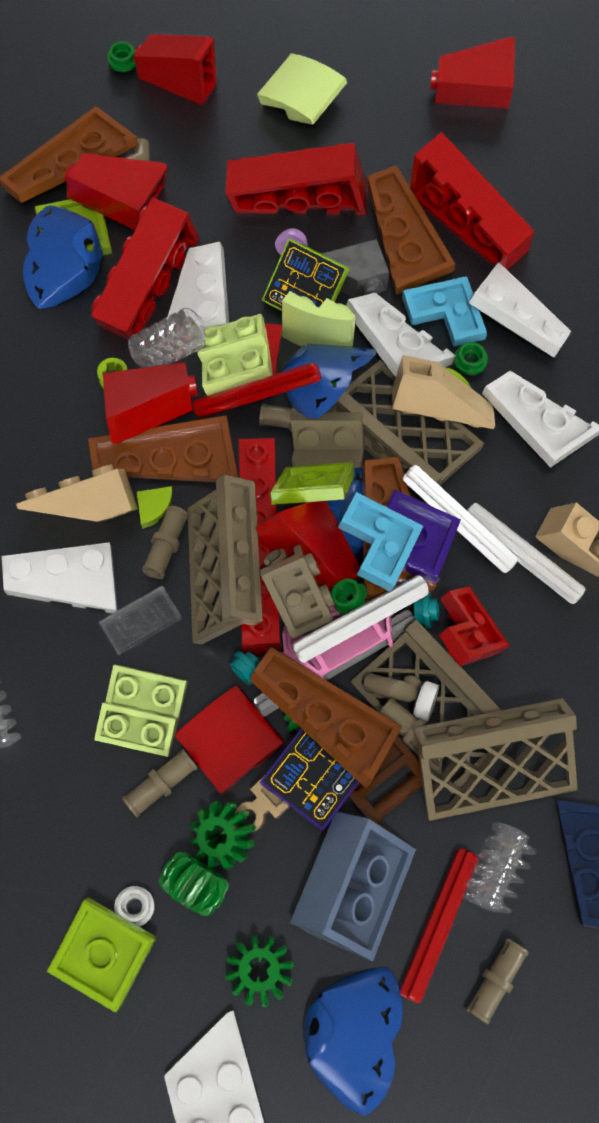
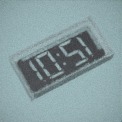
M161 586L99 621V624L117 655H120L182 618L166 590Z

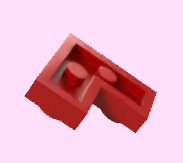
M470 586L448 591L440 599L447 609L449 618L457 625L448 627L439 636L446 645L447 652L456 660L459 666L500 654L510 646Z

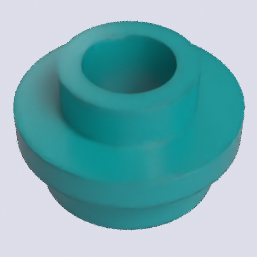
M430 591L427 596L414 602L415 620L421 625H425L426 628H432L433 621L440 618L438 598L432 599Z
M237 651L233 655L234 660L229 663V666L245 684L250 686L252 684L250 678L260 661L249 651L245 655Z

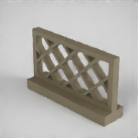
M382 359L350 383L346 391L327 412L363 413L365 450L374 458L399 456L404 474L413 465H418L439 485L443 484L483 448L484 443L460 422L441 421L443 429L425 428V417L429 416L406 414L392 409L391 405H376L375 394L392 395L393 386L375 385V376L383 371L392 379L393 384L396 378ZM355 392L370 393V404H359L351 395ZM376 414L395 415V426L383 425L377 420ZM401 415L418 416L419 428L401 427ZM402 436L420 437V448L408 447L402 441ZM426 437L444 438V450L427 449ZM450 438L462 439L470 447L466 451L451 450ZM428 458L445 459L446 468L439 474L428 464Z
M225 474L216 479V490L187 508L189 515L188 536L193 644L202 645L242 624L254 626L263 621L258 533L255 529L257 526L255 482ZM205 512L206 514L201 524V514ZM214 522H215V523H216V526H215V529H214V531H213V534H212V536H211V538H210V537H209V534H210L211 529H212V527H213V524H214ZM205 545H206V546H207V549H206L205 554H204L203 559H202V552H203V549H204V547H205ZM217 556L218 559L212 572L210 569L212 567L215 557ZM207 579L209 582L204 592V584ZM218 590L219 596L217 598L215 606H213L212 602ZM207 614H209L210 618L205 628V619Z
M417 620L405 629L406 632L393 643L392 647H388L350 681L377 712H380L383 708L378 700H387L388 702L391 698L372 694L364 690L362 683L369 673L388 674V678L392 679L393 674L415 675L417 678H419V675L436 676L441 682V697H437L435 701L441 702L440 723L444 722L445 703H461L467 710V717L501 711L493 700ZM405 644L416 655L415 669L393 668L394 654ZM389 660V668H380ZM420 660L429 670H420ZM445 687L454 697H445ZM417 699L414 701L413 715ZM411 743L409 747L419 757L418 748ZM472 752L466 761L470 763V757L480 758L474 764L478 768L490 752ZM429 759L430 769L441 775L443 773V760L436 766ZM465 769V773L453 784L461 788L473 773Z
M561 698L413 728L414 742L418 748L425 810L428 820L431 821L577 791L573 730H577L576 715L565 700ZM562 733L563 741L553 753L541 746L549 735ZM523 741L528 746L516 760L503 753L512 742ZM484 748L490 754L478 768L466 761L473 750ZM537 750L548 759L534 773L524 765ZM446 756L453 760L441 775L430 769L429 759ZM498 758L510 765L499 781L487 774ZM558 764L565 769L566 780L550 783L544 778ZM460 766L473 773L462 788L449 781ZM519 771L531 778L522 789L512 790L507 787ZM481 779L494 786L483 797L476 798L469 794ZM443 787L456 794L449 804L434 805V798Z

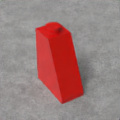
M150 34L143 45H139L135 51L134 62L136 63L139 79L202 106L217 85L215 44L212 37Z
M508 37L440 56L438 69L431 70L430 90H435V103L509 109L514 88L515 38Z
M83 153L77 163H71L66 170L64 181L67 182L66 197L136 230L138 216L143 207L148 206L152 197L157 199L165 187L168 165L162 162Z
M185 362L103 373L105 412L111 443H121L193 411L191 396H197L195 376H187Z
M327 501L307 502L278 512L255 527L260 537L273 550L283 548L288 557L295 555L293 547L299 544L305 555L312 553L320 570V574L316 575L315 578L319 586L326 584L330 592H332L333 587L343 579L355 580L360 577L357 575L360 566L342 530L338 528L339 524Z

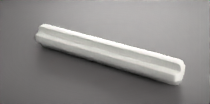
M413 465L404 474L403 482L428 505L461 519L457 531L501 572L506 573L515 566L518 561L517 556L418 465Z
M474 503L467 511L517 556V562L569 603L575 604L582 597L586 590L583 585L481 505Z
M420 575L394 587L391 592H385L294 642L292 647L296 657L301 663L309 661L427 596L429 593L428 585Z

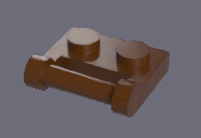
M399 736L396 737L368 788L366 789L359 782L348 797L362 817L368 818L378 825L383 823L381 818L419 788L423 789L420 763ZM405 766L411 776L372 806L365 797Z

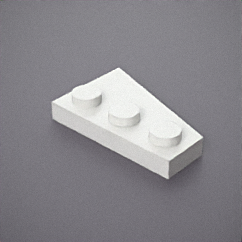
M221 242L188 249L161 336L165 344L197 338V332L203 331L211 326L229 323L225 259Z
M499 262L469 302L475 308L552 357L556 356L571 333L568 327Z
M371 293L348 299L346 306L356 315L355 324L395 377L402 355L435 361L443 367L452 365L456 355L448 349L442 352L431 343L433 337L424 330L418 333L405 323L406 316L378 294Z
M512 371L507 372L485 386L482 393L550 468L599 435V425L592 421L591 424L583 421L574 415L576 410L566 404L562 408L546 398V392Z
M110 542L2 556L3 587L7 595L45 602H63L72 604L73 607L84 609L91 607L105 610L107 613L118 614Z

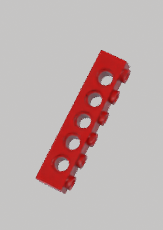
M275 438L239 439V478L255 482L257 526L276 514V504L272 505L270 494L276 484ZM258 534L259 565L261 570L266 568L264 564L265 557L274 550ZM261 573L263 621L254 626L242 624L243 654L245 655L249 651L255 657H264L271 647L280 652L279 612L261 577Z

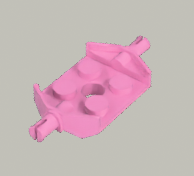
M336 604L329 607L333 621L343 616V614H340L335 609ZM394 614L303 663L296 657L292 647L293 643L325 625L293 639L286 626H284L282 632L284 651L282 654L324 679L323 675L385 640H387L389 647H392L391 616Z

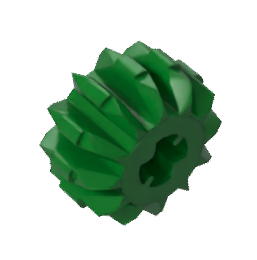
M215 801L210 804L209 809L201 808L198 810L197 815L200 821L191 822L188 826L197 833V836L191 838L188 842L190 845L198 844L200 847L195 858L201 860L208 856V867L216 868L221 863L224 869L234 867L235 861H245L248 858L245 849L253 848L256 844L253 839L247 836V833L255 831L256 828L254 824L246 825L244 822L249 812L242 810L237 813L236 803L232 801L227 802L225 806L220 801ZM219 828L224 829L221 834L226 833L227 840L224 842L221 841L223 835H218Z
M176 852L172 859L167 861L158 879L163 891L169 894L172 899L202 916H209L221 905L229 888L228 882L224 879L223 875L215 871L214 868L208 867L204 861L195 858L194 855L191 856L187 852Z
M252 935L251 944L253 950L248 952L242 942H238L236 948L243 955L242 959L240 960L234 956L227 957V963L239 967V971L226 973L225 979L227 981L241 979L242 982L237 984L231 993L236 997L247 988L249 991L245 997V1005L251 1006L255 993H260L262 1007H268L269 1001L266 992L271 990L275 998L280 1001L284 996L281 990L275 986L277 982L285 986H291L293 982L291 978L280 975V971L291 970L294 968L293 961L278 962L287 953L285 946L279 947L274 954L270 952L274 945L273 937L268 936L264 949L259 948L257 935ZM256 960H259L260 965L263 960L270 965L266 970L269 978L264 982H260L259 977L256 982L249 978L253 972L250 965Z

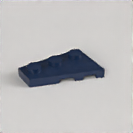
M557 800V808L582 926L599 929V806Z

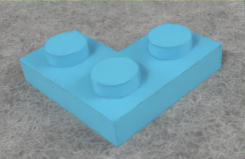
M467 276L403 290L402 299L411 326L444 319L453 347L468 342L485 340L487 331L480 311L469 304L473 297V292Z
M356 492L338 528L371 544L357 575L391 592L423 526Z

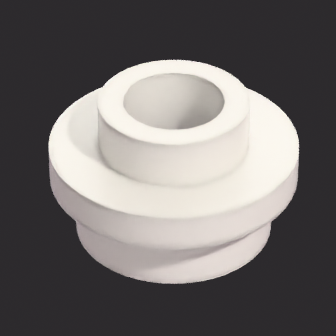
M131 886L121 891L114 904L115 913L139 927L145 925L151 919L155 909L152 895L146 889L139 886ZM133 900H139L142 903L141 911L135 915L130 914L128 911L129 903Z

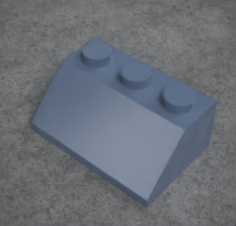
M337 812L331 821L290 923L321 940L367 960L374 961L416 849L368 818Z

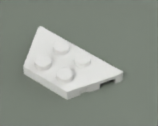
M231 1011L164 1075L176 1123H265L235 1013Z

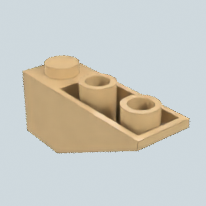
M402 355L392 388V409L406 414L434 417L440 421L450 420L465 423L476 428L494 429V409L489 401L438 362Z
M112 464L92 470L93 477L80 481L79 476L58 482L60 489L47 493L46 487L28 492L25 494L27 500L16 504L17 508L22 510L96 522L138 509L125 469L114 470Z
M577 502L550 508L535 537L560 558L599 577V521Z

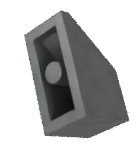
M377 239L322 253L350 268L340 292L356 298L371 293L380 294L383 291H387L389 270Z

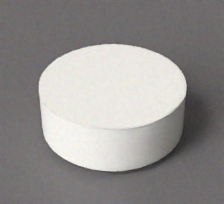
M429 681L423 683L414 710L416 718L429 721L439 690L438 684Z

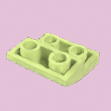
M291 53L257 93V96L262 105L285 109L289 120L313 125L347 84L344 76L330 67L313 59Z
M291 291L282 300L283 338L299 346L322 344L353 347L356 315L347 306L341 303L336 304L326 298L318 308L309 298L300 297Z
M262 314L242 317L237 321L220 326H211L197 332V354L202 362V387L207 396L272 375L270 349Z
M113 665L106 702L102 703L94 740L168 757L178 726L188 680L122 665Z

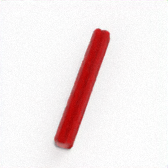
M309 363L193 401L195 415L199 418L207 417L319 382L321 380L320 369L316 363Z
M459 848L456 851L400 987L399 994L414 1003L422 1001L478 862V857L469 850Z

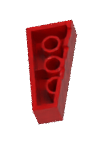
M442 132L414 154L410 189L422 208L494 267L499 262L508 270L529 251L535 231Z
M355 143L307 148L299 151L244 157L227 161L226 195L235 213L277 214L279 208H286L294 212V214H307V209H326V215H340V210H355V215H367V182Z
M153 197L148 206L143 207L136 230L132 236L126 239L122 249V257L118 264L114 265L109 271L107 277L108 284L102 295H98L92 305L91 317L99 327L134 343L156 309L154 299L156 296L161 297L165 295L171 286L172 271L174 268L181 270L186 259V256H184L188 246L195 247L200 240L188 212Z

